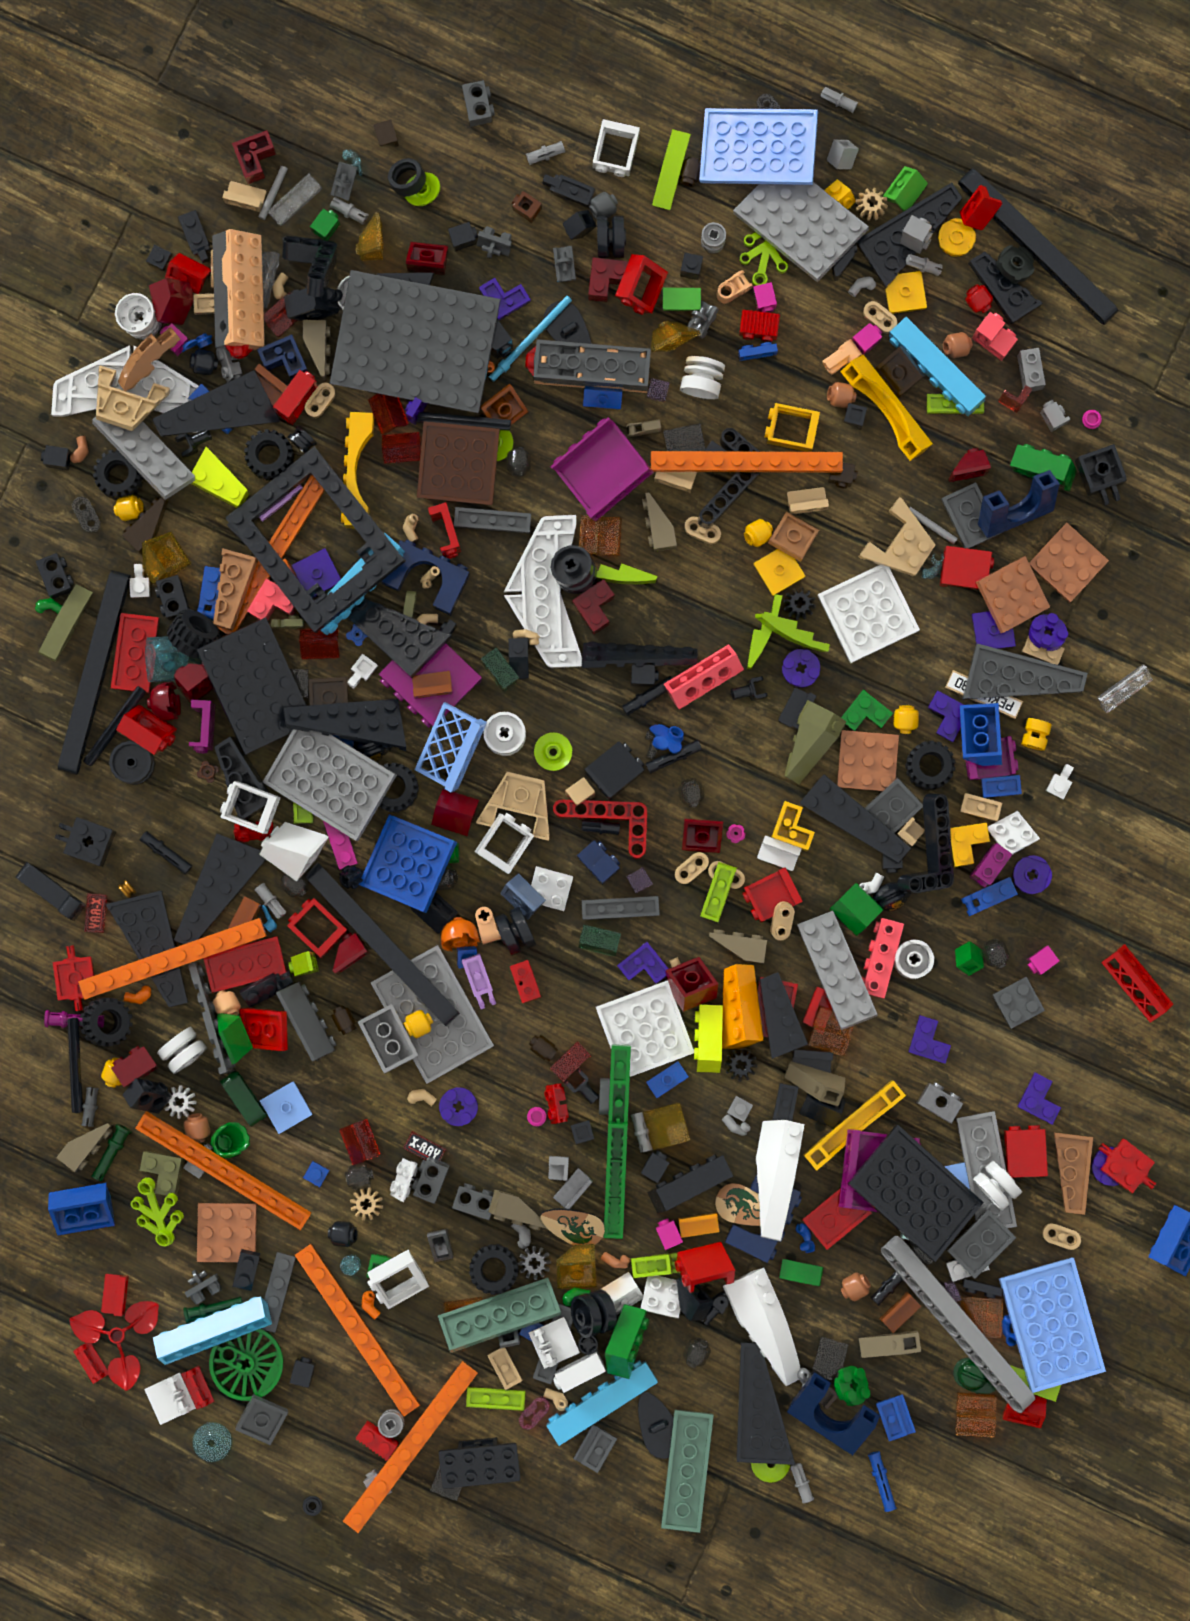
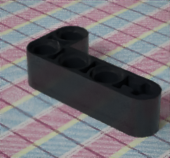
M26 862L15 876L72 921H75L86 907V904L29 862Z

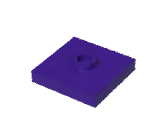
M325 548L291 565L298 580L306 590H309L318 583L325 592L333 588L341 580Z
M990 611L972 614L976 644L996 649L1016 646L1013 628L1000 633Z

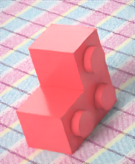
M989 312L976 329L972 339L1002 361L1018 339L1014 332L1003 328L1005 322H1003V318L1000 315Z
M268 579L264 581L247 610L249 615L258 620L264 617L269 620L275 608L289 616H293L295 613L293 604L279 586Z

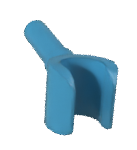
M262 905L261 907L268 920L263 925L269 932H272L277 928V924L270 916L267 907Z

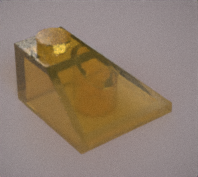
M375 212L359 236V243H356V254L360 255L361 261L384 260L383 229L379 212Z
M664 321L658 325L659 328L653 331L651 351H672L700 335V331L678 322Z
M172 532L151 538L142 543L143 569L152 584H155L158 580L171 577L191 564Z
M680 1102L643 1112L647 1129L649 1128L648 1135L652 1150L690 1141Z
M595 1244L574 1245L556 1260L558 1289L597 1287Z

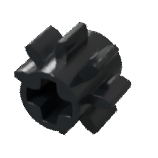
M348 865L342 868L343 872L339 873L341 885L347 889L352 887L353 890L360 885L358 884L363 881L361 878L363 875L362 871L356 866L350 867Z

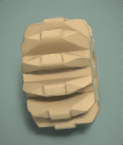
M867 188L865 189V194L859 193L860 199H856L855 203L859 205L856 207V211H862L860 214L861 218L867 215L868 221H870L871 216L878 220V215H884V210L887 209L888 205L885 204L887 197H882V191L877 194L876 188H873L870 193V190ZM870 202H874L873 207H870Z
M371 1187L367 1189V1194L364 1188H361V1195L357 1192L353 1194L358 1200H350L351 1203L356 1204V1206L351 1207V1211L358 1209L355 1216L358 1217L362 1213V1220L366 1219L367 1214L369 1219L372 1220V1212L378 1216L380 1212L376 1208H383V1205L377 1204L383 1198L379 1197L376 1199L375 1196L379 1192L375 1191L371 1194ZM369 1199V1203L371 1202L372 1206L365 1209V1205L362 1206V1202Z

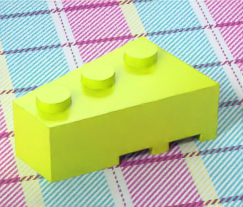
M205 447L192 471L195 481L191 484L238 508L246 502L250 493L221 461Z
M700 1005L699 1011H695V1023H698V1029H695L694 1041H698V1048H694V1059H697V1072L720 1073L722 1062L723 1005Z

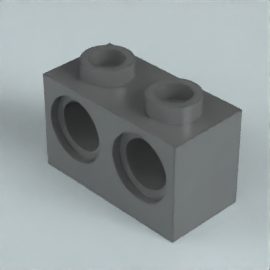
M484 80L463 84L462 89L470 127L491 123L492 116L495 113L493 104L489 105L488 98L491 97L489 86L485 87ZM476 91L482 93L480 97H474L472 94ZM479 109L486 111L484 115H477L476 112Z
M428 1157L426 1161L423 1160L419 1171L422 1172L419 1179H415L412 1189L415 1190L413 1196L435 1204L450 1164L432 1157ZM435 1166L438 1169V1174H431L429 1167ZM428 1184L431 1187V1192H424L422 1185Z
M464 1183V1186L460 1185L452 1208L489 1220L491 1217V1213L488 1212L489 1208L482 1209L479 1206V1201L482 1198H486L491 1204L494 1192L483 1189L482 1192L475 1190L476 1186ZM467 1192L471 1195L469 1203L461 1201L462 1193Z

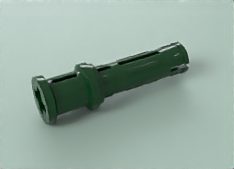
M116 1124L113 1136L108 1139L109 1145L91 1175L92 1178L99 1179L100 1182L103 1181L118 1151L124 1148L123 1144L126 1138L132 1133L129 1128L121 1124Z
M242 1297L209 1305L200 1303L199 1306L192 1308L184 1307L183 1312L186 1324H190L198 1318L211 1316L214 1312L229 1309L235 1304H242Z

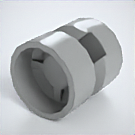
M715 222L708 223L703 228L701 245L705 251L714 254L723 249L726 239L725 228Z
M397 1409L386 1410L378 1421L379 1432L388 1438L399 1435L405 1425L404 1416Z

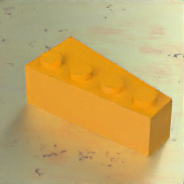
M735 964L724 969L722 1049H742L764 1040L754 965Z

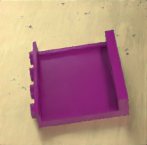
M609 417L599 421L594 430L585 433L580 442L571 445L568 448V452L563 456L557 457L553 462L554 464L550 466L557 472L585 508L588 516L594 521H597L654 473L616 423Z
M447 644L416 675L450 671L453 694L415 699L412 678L393 660L379 673V676L382 678L380 682L387 689L392 687L396 691L394 695L401 702L405 700L409 704L407 708L414 715L419 713L423 717L421 721L428 728L434 726L444 702L455 707L475 685L482 681V677ZM446 709L444 715L446 716L450 710Z
M847 1130L839 1207L878 1212L847 1183L885 1139L887 1134ZM913 1138L918 1143L920 1142V1138Z

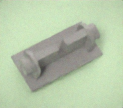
M217 348L216 356L221 362V373L226 382L228 383L233 378L235 380L241 377L243 373L239 362L232 363V360L237 359L233 358L228 350Z

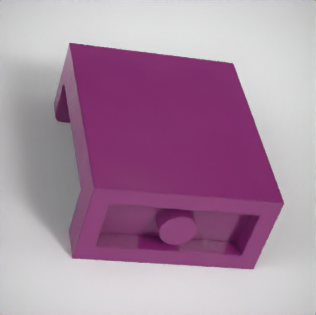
M191 700V708L196 712H202L200 742H189V747L196 751V753L207 754L208 750L213 751L216 705L212 701Z
M1011 736L1001 738L1002 765L981 766L965 760L968 781L1015 775L1018 770V761L1014 759L1013 754L1016 751L1015 740H1012Z
M998 843L990 846L969 878L983 888L991 885L1012 856V853Z

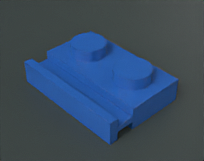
M903 1394L876 1403L888 1441L916 1432Z

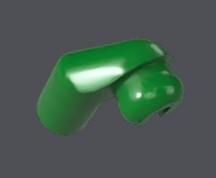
M52 598L38 600L35 606V610L38 613L51 609L58 614L62 608V605Z
M576 1287L571 1288L563 1295V1304L567 1307L571 1306L574 1297L586 1293L589 1294L590 1290Z

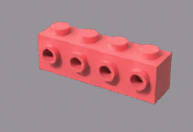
M880 918L879 922H875L873 932L876 933L874 940L870 941L868 951H871L870 959L866 958L863 969L866 970L865 978L862 977L870 996L885 999L895 961V954L904 926L903 923L885 918Z

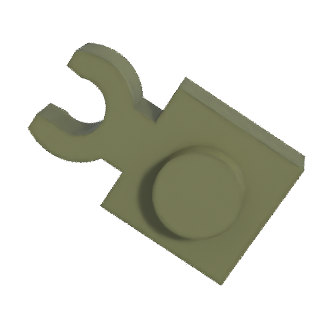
M288 616V619L284 620L271 619L270 627L272 629H305V621L300 619V616Z

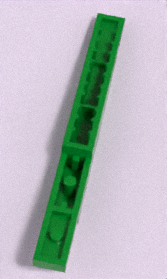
M611 1045L604 1238L623 1239L631 1045Z

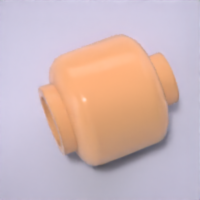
M222 990L215 995L216 998L212 1003L217 1014H239L241 1005L234 992Z

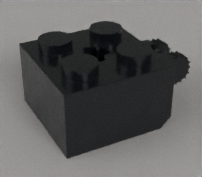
M307 285L305 289L293 290L291 294L284 296L287 319L299 321L321 320L335 315L340 310L338 301L342 299L343 293L341 290H334L328 286L321 297L309 296L307 294Z
M1114 444L1079 456L1075 460L1087 496L1099 493L1103 504L1107 505L1109 504V498L1105 490L1110 489L1114 500H1120L1117 486L1124 484L1127 478ZM1101 467L1100 470L1104 469L1103 474L1098 472L1097 469Z
M76 817L73 827L62 823L59 824L61 829L71 831L69 839L60 834L55 835V839L67 843L64 854L104 867L116 831ZM92 837L93 845H88L87 847L86 841Z

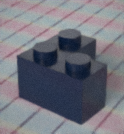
M293 335L257 349L265 369L270 371L285 365L291 381L299 370L304 373L308 371Z
M594 840L577 857L603 885L620 870L618 866L620 862L613 854L609 856L605 853L607 849L600 841L596 843Z

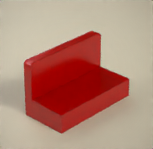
M979 185L960 211L963 224L983 230L1001 207L1002 201L990 197L987 188Z
M178 253L169 262L165 278L190 282L192 291L199 294L202 291L205 279L211 274V269Z
M816 987L802 1020V1023L820 1031L824 1030L832 1011L824 989Z
M105 1275L102 1313L114 1314V1316L125 1315L129 1276Z
M1035 1396V1400L1022 1413L1016 1412L1007 1403L1003 1412V1420L1041 1429L1046 1417L1047 1399Z

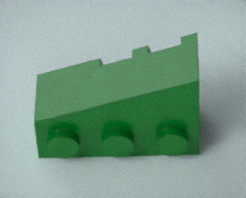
M1024 444V446L1017 445L1010 464L1014 472L1030 478L1050 470L1060 485L1065 487L1064 490L1070 492L1077 473V469L1069 456L1064 454L1057 456L1046 449L1039 451L1028 444Z
M624 1304L605 1351L608 1374L630 1379L638 1349L643 1340L644 1330H647L649 1325L646 1310Z

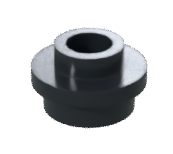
M317 1496L307 1497L303 1502L304 1512L310 1516L319 1514L322 1510L320 1498ZM314 1502L316 1508L311 1509L309 1503Z

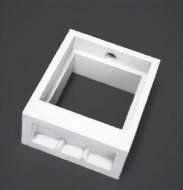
M603 119L594 154L593 168L601 173L612 172L618 177L629 176L640 134V127ZM606 133L632 139L626 167L599 161Z
M234 781L228 787L227 801L223 802L221 806V818L262 834H268L281 797L239 781ZM240 789L268 799L258 825L231 815Z
M508 813L505 816L503 814L498 815L474 851L507 874L511 872L534 837L530 833L532 829L524 824L519 826L514 822L516 819ZM502 821L524 835L507 863L485 849Z
M409 1250L367 1272L370 1278L367 1282L371 1290L377 1291L376 1297L380 1304L384 1303L388 1309L429 1287L425 1275ZM408 1267L413 1277L385 1292L380 1282Z
M596 1350L593 1354L585 1355L556 1370L553 1380L557 1389H562L563 1393L602 1374L606 1371V1366Z

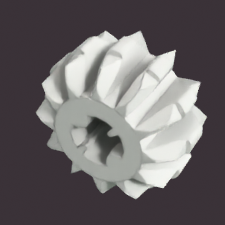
M182 1085L178 1087V1091L175 1087H172L173 1095L170 1093L172 1098L169 1100V1106L165 1108V1111L172 1109L170 1116H174L177 1112L178 1119L182 1117V1112L185 1117L189 1116L187 1109L194 1112L195 1109L190 1105L197 1104V1101H191L195 1093L188 1095L190 1092L189 1087L183 1092ZM177 1098L184 1099L183 1106L176 1105Z

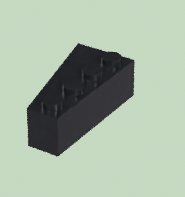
M229 737L214 747L226 779L227 788L234 781H239L270 793L248 756L243 754L236 737ZM240 789L234 805L237 817L244 820L250 819L264 810L268 799Z

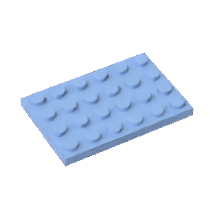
M705 108L700 183L813 185L818 110Z
M1074 1257L999 1278L1028 1385L1032 1393L1106 1372Z

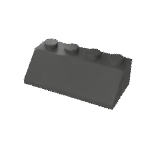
M298 982L276 992L312 1062L336 1051L335 1046L337 1043L332 1035L328 1036L325 1030L328 1026L323 1018L319 1019L316 1013L319 1009L314 1001L310 1002L307 996L310 992L305 984L301 985Z

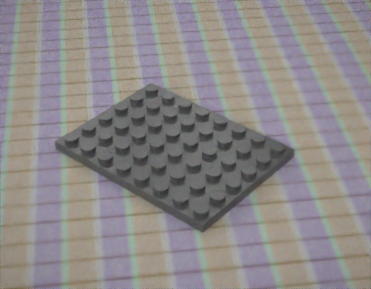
M351 270L330 384L414 400L416 397L424 403L479 413L501 299Z

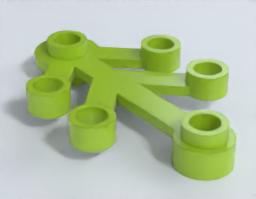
M756 232L746 235L744 237V245L752 247L761 236ZM751 238L753 242L749 244L746 242V239ZM766 240L749 252H744L740 255V263L748 265L751 259L762 253L758 272L752 278L754 286L767 283L768 278L765 272L769 254L777 265L776 270L778 273L783 274L788 269V264L782 260L775 247ZM747 256L749 260L745 262L742 260V257ZM783 264L786 268L781 270L779 265ZM761 278L763 283L758 284L756 279Z
M143 1178L138 1184V1190L141 1194L147 1195L151 1209L144 1205V1200L141 1197H135L131 1201V1207L143 1213L137 1218V1224L156 1235V1242L160 1246H169L175 1239L173 1230L184 1218V1215L180 1210H175L170 1216L171 1221L167 1227L164 1218L171 1206H174L178 1201V1197L174 1193H169L165 1197L164 1204L160 1209L154 1193L155 1181L152 1178ZM150 1218L156 1222L157 1226L150 1222Z

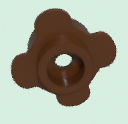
M203 761L200 770L197 772V777L212 783L214 782L215 774L219 772V768L216 765H210L208 761Z

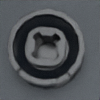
M299 426L296 427L293 434H289L287 437L303 453L308 452L312 446L317 445V442Z

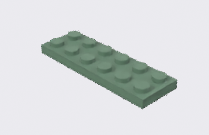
M545 1278L438 1315V1319L449 1351L453 1353L559 1316L561 1311L549 1278Z
M674 1409L661 1528L700 1533L714 1416L711 1413Z

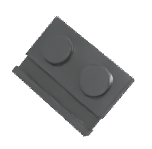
M593 1424L573 1459L598 1473L617 1437Z

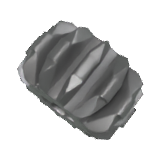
M536 1246L532 1247L533 1253L526 1248L525 1252L528 1256L520 1254V1258L525 1261L518 1262L520 1266L525 1265L520 1270L521 1273L528 1270L527 1278L530 1277L531 1273H534V1280H537L538 1272L541 1277H544L545 1274L542 1269L547 1272L550 1270L549 1267L544 1265L551 1264V1260H544L549 1256V1253L547 1252L542 1256V1247L538 1253L536 1252ZM532 1258L540 1261V1265L538 1264L537 1268H533V1265L529 1263V1261L533 1260Z

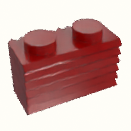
M742 310L739 336H743L745 340L762 338L761 341L763 342L777 340L780 314Z
M368 1420L356 1436V1440H359V1443L362 1442L363 1445L372 1449V1452L375 1451V1454L385 1458V1461L390 1458L399 1444L394 1438L383 1436L379 1432L378 1427Z

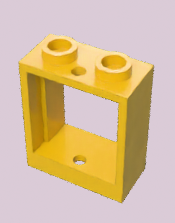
M775 403L774 408H770L768 419L771 420L770 427L766 426L764 438H768L767 444L812 452L820 412ZM778 413L810 419L805 444L773 438Z

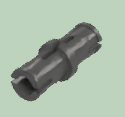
M86 1087L85 1104L82 1106L84 1113L81 1125L87 1126L88 1123L89 1127H94L95 1110H98L96 1103L99 1088H93L92 1093V1087Z

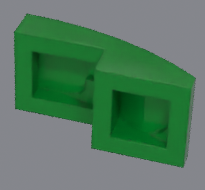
M783 1259L779 1278L820 1286L824 1267Z

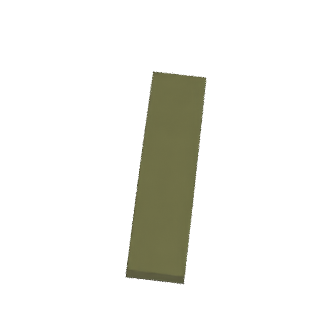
M77 584L74 586L52 624L39 650V654L56 662L74 634V628L83 616L84 609L93 597V592Z

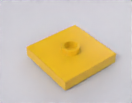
M920 271L898 274L885 289L888 311L892 314L927 309L922 272Z
M779 549L753 563L772 596L806 577L796 559Z

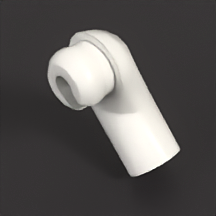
M876 873L871 882L859 885L868 894L876 893L884 876Z

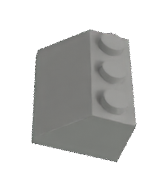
M393 1004L358 1021L383 1073H387L419 1056Z

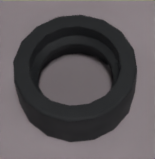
M407 158L397 161L390 168L388 180L398 195L406 197L417 194L423 188L426 182V175L416 160ZM410 170L417 172L415 178L410 183L404 185L397 184V180L404 172Z

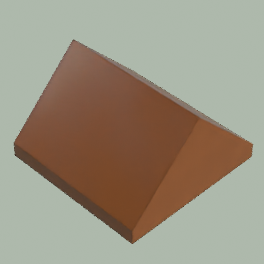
M510 383L480 407V411L485 418L511 420V425L529 412Z

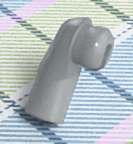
M869 276L858 278L848 290V293L856 297L862 288L873 290L876 287V282Z
M729 1114L722 1118V1121L732 1133L744 1136L750 1131V1126L747 1123L743 1122L741 1125H738Z
M512 1224L511 1227L519 1233L518 1246L525 1249L531 1243L529 1228L524 1224L523 1226Z
M801 1368L797 1373L802 1387L812 1376L806 1368Z

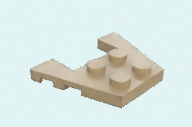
M100 365L96 420L133 431L170 393V388L153 383L147 398L111 387L116 376V370Z
M899 497L889 510L890 514L904 523L899 533L885 553L869 542L858 557L863 560L873 561L878 565L882 564L907 575L915 576L935 547V543L904 500Z
M507 771L476 823L491 827L495 821L498 808L536 817L533 830L534 837L549 841L545 780Z

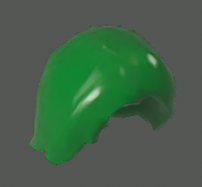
M228 1122L215 1131L211 1137L210 1144L217 1155L222 1158H232L246 1150L250 1145V1136L247 1133V1129L240 1123Z

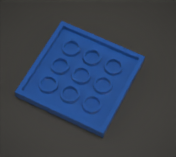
M389 814L361 877L363 881L358 885L427 913L457 842Z

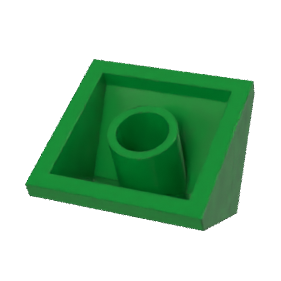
M857 882L830 908L856 936L884 910Z
M219 1013L217 1014L219 1035L233 1065L247 1054L253 1046L240 1016Z

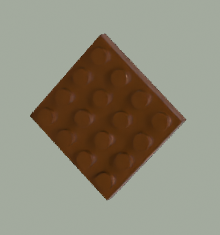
M424 421L417 498L493 505L500 429Z

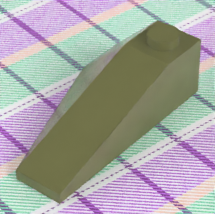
M807 700L798 717L797 724H799L797 735H794L793 738L795 744L793 752L789 754L784 776L799 785L836 741L846 721L835 713Z

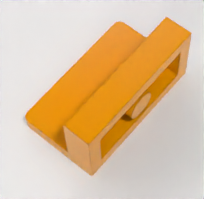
M717 1212L678 1218L681 1238L720 1232Z

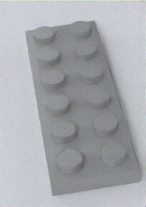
M96 417L92 419V424L164 500L195 481L194 474L143 421L133 431L96 420Z
M831 911L797 924L841 1030L877 1017L878 1014L834 912Z
M995 1111L956 1118L969 1187L984 1202L974 1214L975 1220L989 1209L1006 1228L1017 1227L1012 1198L1005 1192L1003 1193L1009 1200V1205L1001 1211L973 1181V1178L978 1173H984L991 1179L985 1169L991 1161H994L1006 1171Z

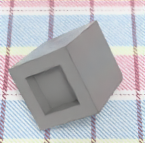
M833 140L827 161L836 169H852L859 148L849 140Z
M549 1156V1179L568 1180L569 1157Z

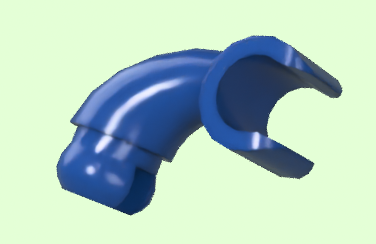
M803 1223L797 1224L796 1232L804 1239V1242L800 1244V1249L806 1253L815 1251V1244L811 1241V1233L808 1226Z
M1006 1315L1000 1321V1328L1006 1337V1343L1009 1346H1014L1017 1344L1014 1333L1010 1331V1317Z

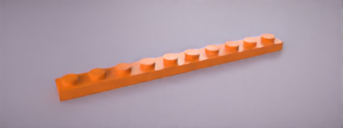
M651 451V469L653 472L842 473L843 452Z
M313 475L309 477L269 541L282 559L325 492ZM259 561L233 631L222 627L217 628L227 635L240 628L248 615L247 610L264 581L271 578Z
M261 918L89 977L78 981L83 998L86 1000L261 939L267 935Z
M146 1111L135 1129L297 1229L301 1230L310 1217L311 1212L151 1113Z
M310 1244L295 1254V1257L401 1414L406 1416L419 1407L420 1403L313 1245Z
M463 1361L459 1364L343 1519L345 1524L357 1533L360 1532L478 1374Z

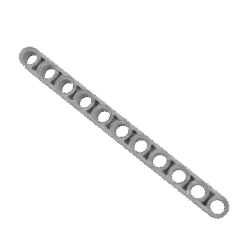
M894 1236L881 1248L882 1255L1016 1412L1022 1413L1035 1400L1032 1391L904 1240L899 1236Z

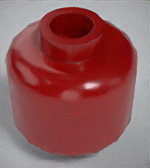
M976 284L966 292L965 301L973 312L981 311L985 313L992 307L990 304L993 301V296L984 285L979 286Z

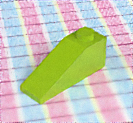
M311 951L291 957V962H288L290 973H294L296 977L319 972L316 955Z

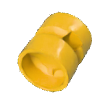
M1028 718L1025 727L1027 733L1023 734L1021 745L1045 751L1048 742L1046 736L1050 734L1052 724ZM1033 734L1039 735V738L1032 737V736H1033Z

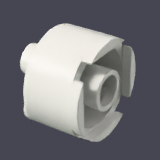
M909 940L898 946L894 966L900 975L909 979H917L931 971L934 965V955L931 948L925 942ZM915 954V958L918 959V962L911 964L912 961L909 960V957H912Z

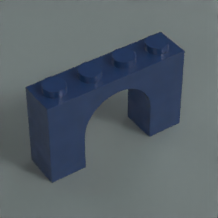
M1050 470L1033 476L1028 495L1012 507H1009L1008 501L1000 490L984 496L978 521L979 527L985 536L990 538L1053 512L1060 483Z
M400 540L398 545L405 551L403 558L406 562L383 579L381 583L400 592L408 573L415 566L428 564L438 567L442 574V586L433 603V608L451 616L470 576V572L467 571L468 568L459 563L457 566L450 563L451 560L440 555L438 558L429 549L423 548L421 550L416 548V544L409 540H405V542Z
M756 1174L750 1189L759 1193ZM794 1188L792 1189L785 1225L791 1223L794 1216L791 1212L794 1206H799L802 1199L799 1196L801 1192ZM732 1224L725 1239V1243L768 1263L769 1259L773 1260L777 1252L774 1248L777 1242L781 1243V1241L763 1238L761 1234L751 1233L735 1224ZM783 1231V1234H782L781 1241L783 1240V1237H784V1235H785V1232H784V1231Z
M814 1372L792 1400L787 1413L853 1456L875 1429L880 1415L863 1405L851 1420L836 1421L829 1418L821 1410L819 1403L826 1395L831 1383Z

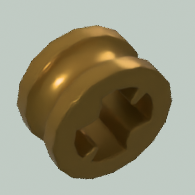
M124 880V883L122 885L119 884L118 887L128 898H131V894H135L136 890L127 880Z

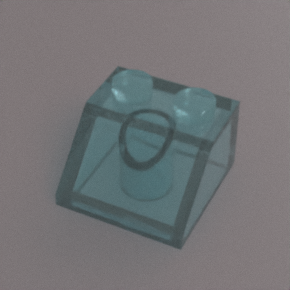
M168 636L147 637L145 663L148 682L174 681L176 670L188 664L189 656L178 651L172 645V642L169 641Z

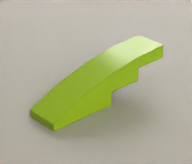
M672 129L652 203L653 206L671 210L691 134Z
M622 563L619 570L601 564L599 571H597L596 580L602 581L604 579L606 582L616 584L656 583L657 576Z
M775 594L772 612H764V614L778 617L783 595ZM763 624L761 630H753L747 669L751 670L762 654L772 633Z
M763 613L755 614V618L781 637L819 652L829 651L830 644L813 641L814 633L796 629L798 621Z
M677 1252L631 1258L633 1278L680 1273L675 1268Z

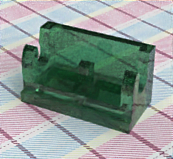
M494 648L481 658L482 665L503 692L519 679L497 648Z
M583 925L578 948L616 957L621 933Z

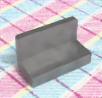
M578 1168L553 1198L565 1209H570L593 1180Z

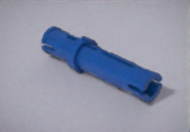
M880 1451L869 1453L868 1457L873 1469L871 1473L872 1476H875L884 1511H893L897 1507L895 1506L886 1475L887 1469L883 1465Z

